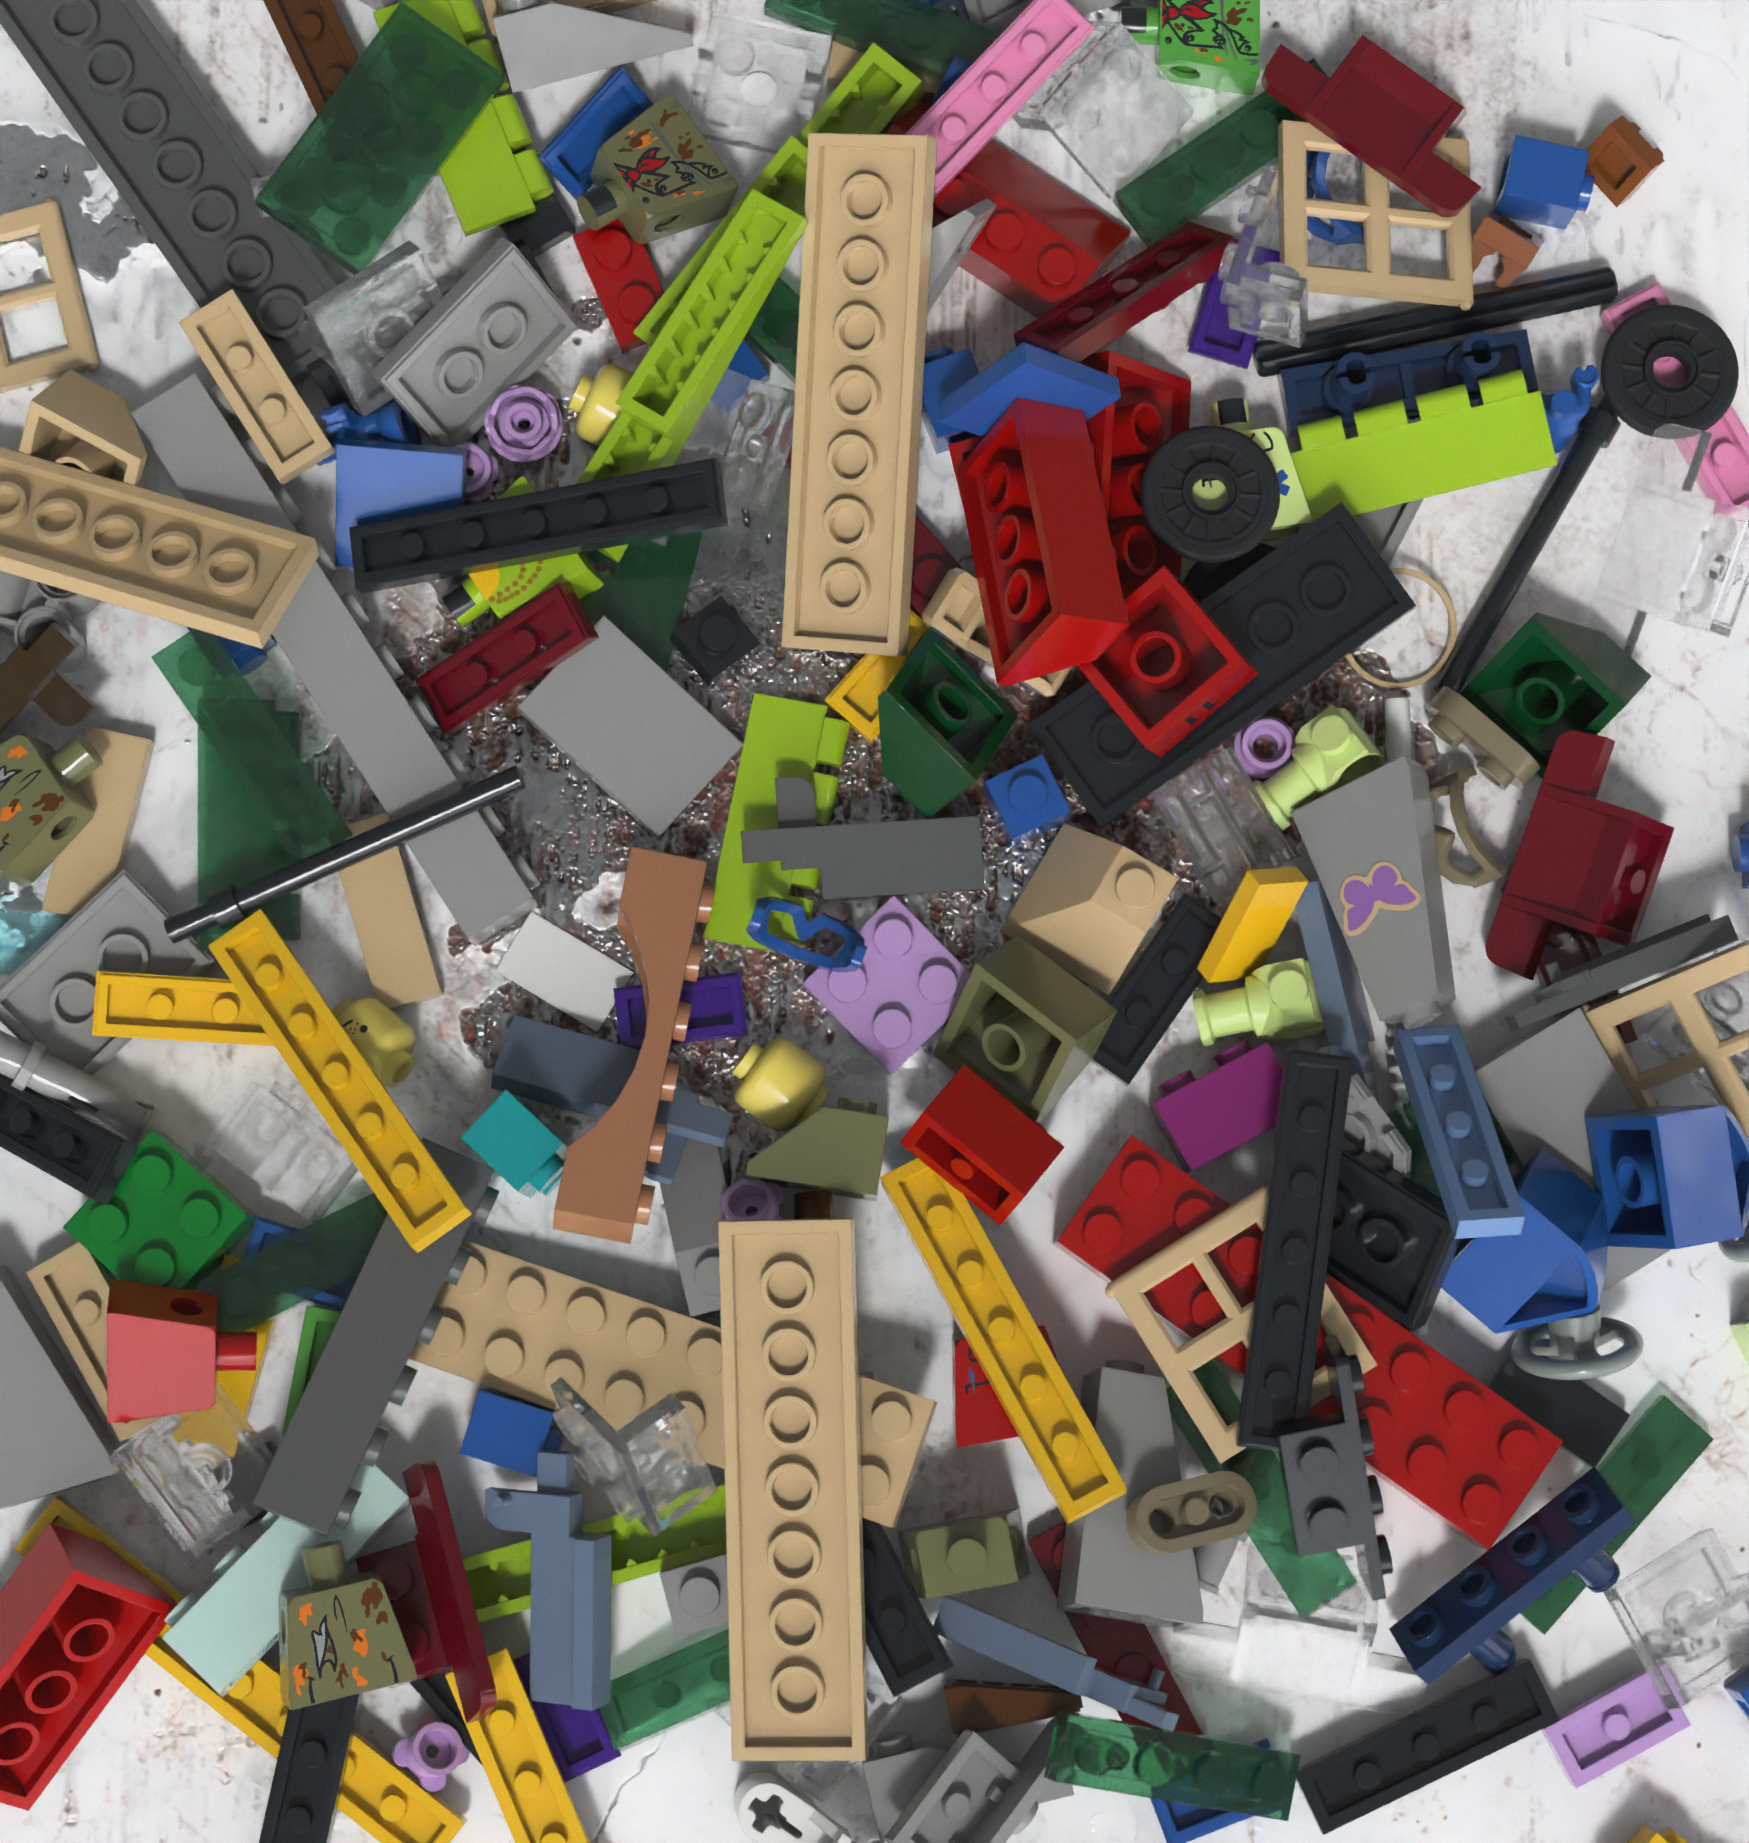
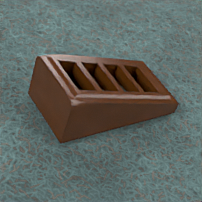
M963 1679L942 1680L953 1734H957V1737L961 1735L964 1729L981 1733L1080 1712V1708H1083L1080 1695L1073 1694L1057 1686Z

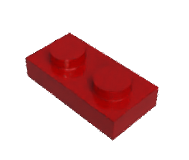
M619 219L598 230L590 228L573 235L574 244L622 354L645 345L633 331L665 292L644 244L635 242Z

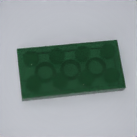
M401 1L257 195L255 206L361 280L503 86L506 76Z

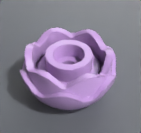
M525 385L510 386L495 399L493 405L490 404L484 416L490 445L501 456L515 462L529 463L546 457L557 446L562 436L563 418L556 399L545 390H538ZM524 420L529 421L530 427L527 430H521L519 428L520 422Z

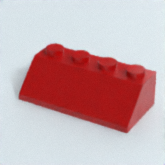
M926 97L893 123L885 135H905L926 113L932 100ZM992 139L943 189L933 202L932 228L986 198L997 205L959 264V267L1036 318L1044 315L1101 278L1131 236V231Z
M1108 350L1091 354L1084 358L1080 364L1116 377L1119 381L1121 398L1088 419L1086 424L1089 438L1094 445L1096 472L1100 490L1105 497L1106 519L1111 542L1117 554L1116 566L1123 599H1126L1163 566L1180 579L1182 556L1165 547L1152 533L1142 511L1140 487L1145 467L1156 449L1173 435L1189 429L1191 381Z
M1016 398L957 470L996 682L999 685L1006 686L1095 661L1129 626L1128 605L1125 599H1123L1116 566L1117 554L1111 542L1105 514V497L1099 486L1094 462V445L1089 438L1084 410Z
M49 1523L0 1590V1803L27 1811L30 1810L167 1624L164 1621L165 1618L178 1605L172 1596L103 1542Z

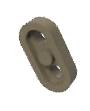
M1443 686L1427 704L1426 708L1433 717L1428 723L1429 728L1451 747L1457 748L1462 743L1481 760L1476 764L1477 769L1497 787L1505 790L1512 784L1523 789L1540 770L1536 760L1521 745L1472 703L1451 688Z
M1217 1471L1141 1492L1133 1499L1128 1508L1126 1516L1127 1530L1132 1541L1142 1551L1155 1556L1168 1555L1243 1534L1251 1527L1255 1520L1257 1499L1253 1488L1241 1475L1231 1471ZM1212 1496L1218 1498L1222 1503L1223 1513L1220 1519L1215 1517L1210 1511L1209 1501ZM1153 1511L1158 1512L1164 1519L1165 1525L1161 1534L1157 1533L1150 1524V1516Z

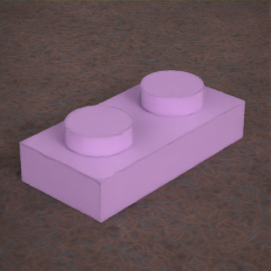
M1652 1664L1559 1715L1560 1721L1541 1729L1570 1784L1578 1788L1691 1726L1661 1669L1659 1666Z

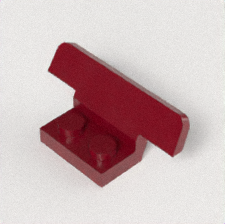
M1364 35L1361 36L1330 78L1282 44H1280L1267 64L1261 82L1264 90L1270 96L1441 217L1456 216L1482 189L1476 182L1433 153L1448 131L1453 134L1467 114L1465 107Z
M1575 730L1567 731L1557 738L1485 945L1486 955L1493 964L1533 980L1553 922L1581 930L1623 946L1635 943L1675 828L1638 812L1596 799L1616 741L1607 737Z
M430 1460L415 1463L402 1472L418 1532L414 1536L415 1540L356 1558V1564L359 1573L371 1571L380 1577L416 1670L417 1679L389 1687L394 1688L453 1669L466 1724L484 1719L494 1709L497 1700L496 1687L441 1474L437 1464Z

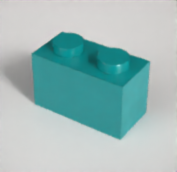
M505 1090L460 1137L517 1192L529 1198L537 1191L547 1196L560 1184L568 1145L508 1090Z

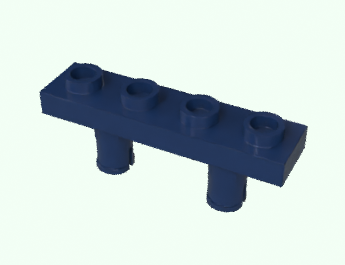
M1527 329L1499 334L1477 331L1463 340L1372 355L1351 352L1336 361L1282 369L1277 376L1288 436L1299 435L1298 425L1341 415L1343 427L1355 426L1353 411L1403 399L1407 417L1419 415L1416 395L1464 383L1466 384L1470 405H1482L1478 380L1519 369L1523 371L1524 379L1528 386V393L1538 390Z
M1593 1467L1395 1623L1389 1630L1414 1672L1428 1685L1468 1653L1477 1659L1489 1672L1493 1674L1501 1673L1514 1663L1517 1657V1648L1500 1628L1571 1572L1592 1592L1600 1593L1610 1589L1620 1576V1568L1603 1547L1635 1523L1636 1520L1607 1479Z

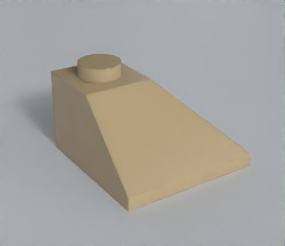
M71 369L31 399L18 451L138 487L148 455L125 398Z
M1064 823L999 932L1010 939L1017 935L1021 936L1069 974L1109 997L1179 878L1121 844Z

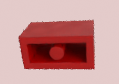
M966 1065L959 1069L900 1141L904 1147L951 1186L963 1193L968 1200L999 1225L1005 1221L1064 1149V1146L1049 1135L1040 1123L1026 1116L998 1093L997 1089L990 1082L980 1078Z

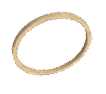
M1390 568L1393 574H1405L1421 579L1430 585L1441 597L1449 618V637L1444 653L1433 668L1424 675L1414 680L1398 683L1383 681L1368 674L1358 665L1352 654L1348 655L1346 660L1352 669L1368 682L1385 688L1403 689L1424 683L1443 668L1455 645L1457 620L1449 596L1434 579L1417 570Z

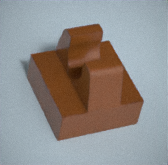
M1623 115L1610 123L1588 147L1589 156L1585 173L1595 175L1594 184L1616 208L1630 199L1665 161L1663 159V152L1658 147L1654 149L1639 133L1641 128L1636 123L1629 122Z
M1491 209L1473 235V272L1480 265L1483 257L1498 252L1503 255L1502 262L1504 268L1495 285L1500 288H1506L1528 268L1544 240Z

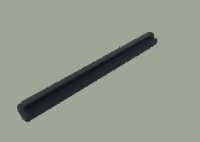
M1605 266L1473 295L1474 304L1467 311L1455 306L1428 304L1265 339L1254 344L1252 352L1254 366L1259 376L1268 377L1279 374V371L1282 369L1340 360L1344 355L1351 352H1361L1365 355L1607 304L1614 301L1618 295V283L1613 269Z

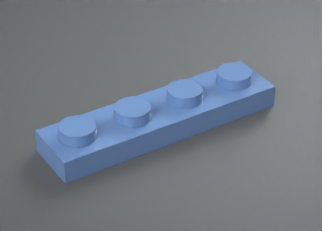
M1460 1026L1420 1027L1411 1030H1405V1028L1396 1029L1393 1050L1454 1238L1521 1235L1525 1214Z

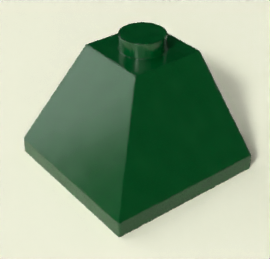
M1536 612L1459 694L1472 703L1536 760L1540 766V770L1536 774L1543 779L1554 744L1561 734L1575 730L1597 735L1629 703L1652 676L1607 634Z
M931 628L927 629L920 636L878 696L883 775L895 786L898 793L905 800L911 802L929 819L978 780L1018 717Z

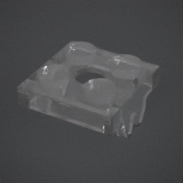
M711 10L706 36L700 40L698 47V65L694 66L692 73V95L687 112L708 141L776 155L791 135L797 138L817 113L832 49V36ZM753 73H765L776 82V96L766 105L754 106L746 102L742 97V82Z

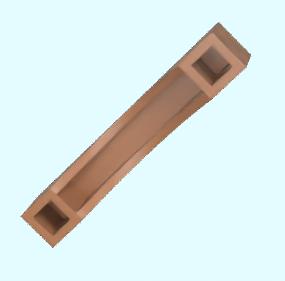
M631 847L619 903L617 930L632 955L642 986L646 1018L645 1036L636 1066L618 1099L590 1130L567 1148L554 1209L553 1229L631 1244L635 1223L648 1225L655 1186L643 1184L647 1161L661 1162L668 1125L656 1122L660 1100L673 1102L680 1064L668 1062L672 1040L685 1042L692 1004L680 1002L684 980L697 983L704 945L693 943L692 940L696 922L709 924L716 886L704 884L707 861Z

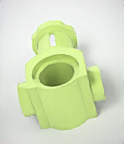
M1332 704L1301 727L1295 739V747L1291 750L1293 761L1262 783L1255 780L1249 786L1278 826L1285 830L1290 826L1289 818L1292 817V811L1312 802L1320 795L1324 796L1382 767L1384 757L1353 715L1345 708H1335Z
M1304 958L1264 965L1252 972L1251 976L1245 978V987L1212 994H1207L1203 989L1193 991L1197 1025L1203 1046L1205 1047L1214 1045L1216 1038L1254 1031L1258 1039L1285 1042L1321 1035V1031L1325 1029L1309 961L1304 960Z

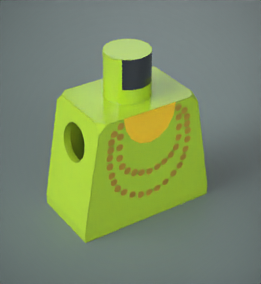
M523 475L498 499L537 492L539 490ZM584 553L471 573L469 577L441 596V598L458 623L465 627L490 608L501 620H504L559 582H570L578 599L598 590L605 584Z

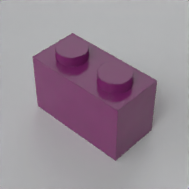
M1246 1039L1213 1057L1218 1066L1216 1070L1196 1080L1190 1069L1156 1087L1162 1098L1155 1101L1149 1108L1185 1173L1192 1172L1276 1127L1283 1069L1268 1042L1252 1050Z

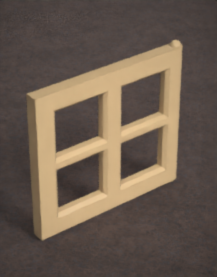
M1281 121L1278 126L1280 289L1460 307L1464 311L1471 308L1474 304L1471 201L1453 217H1441L1431 210L1390 206L1389 180L1363 161V203L1307 198L1306 150L1346 155L1353 154L1308 122ZM1463 136L1457 139L1444 137L1433 153L1470 178L1469 141ZM1307 216L1363 222L1364 270L1308 264ZM1390 225L1446 230L1447 278L1392 273Z
M53 198L46 199L43 204L0 215V243L36 233L40 234L51 281L0 294V313L56 299L68 347L10 363L0 324V393L60 378L70 369L77 373L83 371L95 373L99 367L59 203Z
M1749 940L1593 1006L1588 1004L1580 1006L1637 1108L1658 1106L1649 1089L1704 1068L1723 1105L1731 1111L1746 1137H1749V1092L1730 1058L1732 1055L1749 1049V1029L1720 1040L1695 993L1748 971ZM1669 1003L1694 1051L1640 1073L1615 1026Z
M1262 1186L1112 1280L1105 1288V1294L1108 1297H1116L1220 1464L1247 1447L1236 1446L1238 1420L1228 1426L1225 1424L1193 1371L1240 1341L1248 1349L1254 1300L1241 1308L1207 1253L1254 1223H1257L1260 1230L1263 1231L1268 1186ZM1193 1263L1227 1317L1178 1348L1147 1300L1144 1292ZM1325 1283L1320 1324L1328 1336L1336 1335L1347 1355H1357L1362 1374L1377 1366V1363ZM1326 1364L1314 1371L1310 1407L1331 1395Z

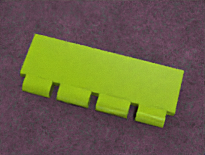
M405 0L373 11L375 22L465 237L535 212L533 202L549 196L553 193L554 188L543 163L537 157L539 153L536 149L526 150L515 155L512 153L526 148L533 142V139L513 94H506L490 101L489 97L505 92L510 87V84L491 40L483 39L468 44V46L466 44L481 38L487 32L474 0Z
M1519 369L1478 380L1483 403L1480 406L1471 408L1465 383L1416 395L1415 398L1421 421L1408 424L1403 399L1353 411L1358 432L1357 437L1346 439L1341 415L1298 425L1302 451L1290 454L1310 511L1311 523L1341 502L1351 516L1557 466L1541 391L1528 393L1523 371Z
M754 693L714 882L716 888L709 924L705 925L703 935L705 940L777 953L754 941L748 932L745 931L758 898L773 896L800 903L804 908L807 921L811 920L814 901L790 895L792 886L817 890L819 868L781 871L780 861L743 863L740 831L778 829L775 778L801 777L812 785L815 793L817 826L830 825L839 778L816 773L817 764L837 768L842 767L850 723L828 718V706ZM770 911L767 932L791 944L803 946L806 944V940L801 941L797 936L792 915L780 911Z

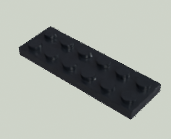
M1342 502L1200 602L1259 674L1162 757L1145 748L1090 681L1028 724L1101 829L1415 609L1416 604Z

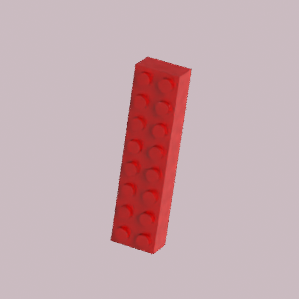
M1131 1135L1053 1244L1109 1283L1232 1205ZM1254 1223L1207 1253L1241 1308L1254 1300L1262 1231L1257 1223ZM1193 1263L1144 1292L1159 1319L1188 1341L1227 1317ZM1326 1273L1325 1283L1377 1363V1366L1363 1374L1365 1393L1355 1395L1358 1416L1366 1415L1374 1443V1454L1364 1456L1366 1468L1475 1546L1490 1550L1563 1443V1440ZM1321 1324L1314 1371L1326 1364L1322 1338L1328 1337ZM1240 1341L1213 1359L1244 1380L1247 1348ZM1331 1395L1310 1407L1308 1418L1334 1413Z

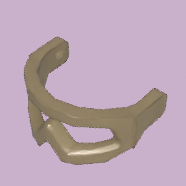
M1474 765L1431 783L1429 788L1433 814L1437 799L1441 796L1450 795V810L1457 833L1469 854L1479 863L1476 869L1468 872L1448 858V853L1454 842L1455 833L1450 829L1434 824L1440 874L1452 883L1476 888L1509 876L1513 863L1508 865L1499 864L1480 844L1470 827L1463 792L1464 783L1468 782L1471 777L1478 775Z

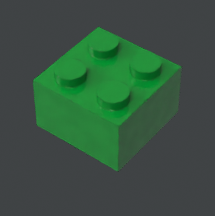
M151 1130L137 1145L138 1149L108 1205L89 1198L63 1228L120 1280L197 1291L223 1262L224 1255L230 1254L253 1229L257 1215L170 1136Z

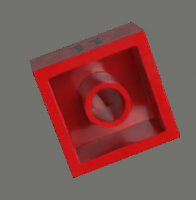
M1165 566L1160 568L1125 599L1128 605L1129 626L1097 660L1078 665L1080 670L1145 748L1160 757L1166 754L1259 674L1183 582Z

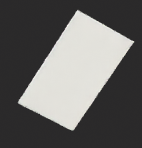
M532 911L495 969L499 974L597 1032L615 1004L613 988L625 987L634 973Z

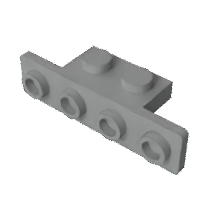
M1056 1717L1052 1718L1015 1767L977 1733L964 1729L884 1838L890 1843H1006L1011 1835L1020 1833L1032 1821L1038 1810L1037 1799L1050 1781L1059 1779L1071 1768L1078 1755V1748L1076 1746L1083 1738L1085 1731L1073 1722Z

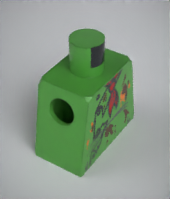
M1155 0V7L1121 6L1119 43L1123 45H1155V77L1160 80L1242 95H1253L1260 73V0Z

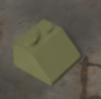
M1017 935L976 962L933 1056L955 1073L963 1065H966L980 1078L990 1082L997 1089L998 1093L1026 1116L1040 1123L1095 1056L1118 1010L1021 936Z
M839 1098L837 1109L822 1107L749 1160L746 1176L748 1179H758L765 1183L773 1182L780 1187L805 1191H825L837 1196L877 1201L889 1117L877 1115V1103L851 1098Z

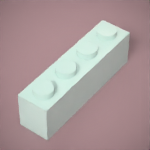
M361 1463L350 1487L362 1493L345 1529L333 1524L326 1538L268 1512L260 1522V1525L267 1531L248 1550L241 1543L236 1545L212 1571L219 1580L201 1598L194 1592L188 1594L165 1618L164 1621L171 1629L162 1639L219 1695L224 1697L279 1640V1593L308 1586L301 1549L323 1542L341 1540L346 1568H348L410 1504L409 1497L376 1465L370 1467Z

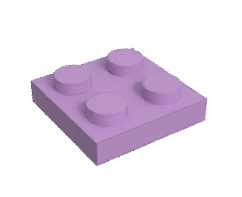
M894 895L857 930L865 939L864 945L867 946L862 964L858 970L854 972H834L818 968L802 983L803 987L891 1077L949 1021L971 974ZM844 944L841 947H839L830 957H836L842 949V947L844 946Z

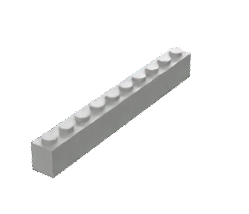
M194 373L131 412L134 420L186 501L299 533L294 525L304 520V517L284 487L273 493L261 474L269 470L270 467L250 436L240 442L228 423L238 416L218 384L206 390ZM316 539L319 557L281 617L272 635L390 819L393 820L463 789L462 785L470 781L472 777L452 747L441 753L428 733L439 726L419 695L407 701L395 680L405 675L385 643L373 649L361 630L371 623L370 619L351 590L341 597L328 579L330 575L338 570L319 540ZM490 805L406 842L460 928L475 947L539 906L530 891L539 886L540 883L520 852L509 859L496 838L505 833L506 830Z

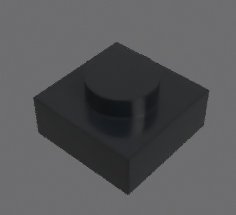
M722 596L675 628L670 636V641L708 687L754 655L761 644Z

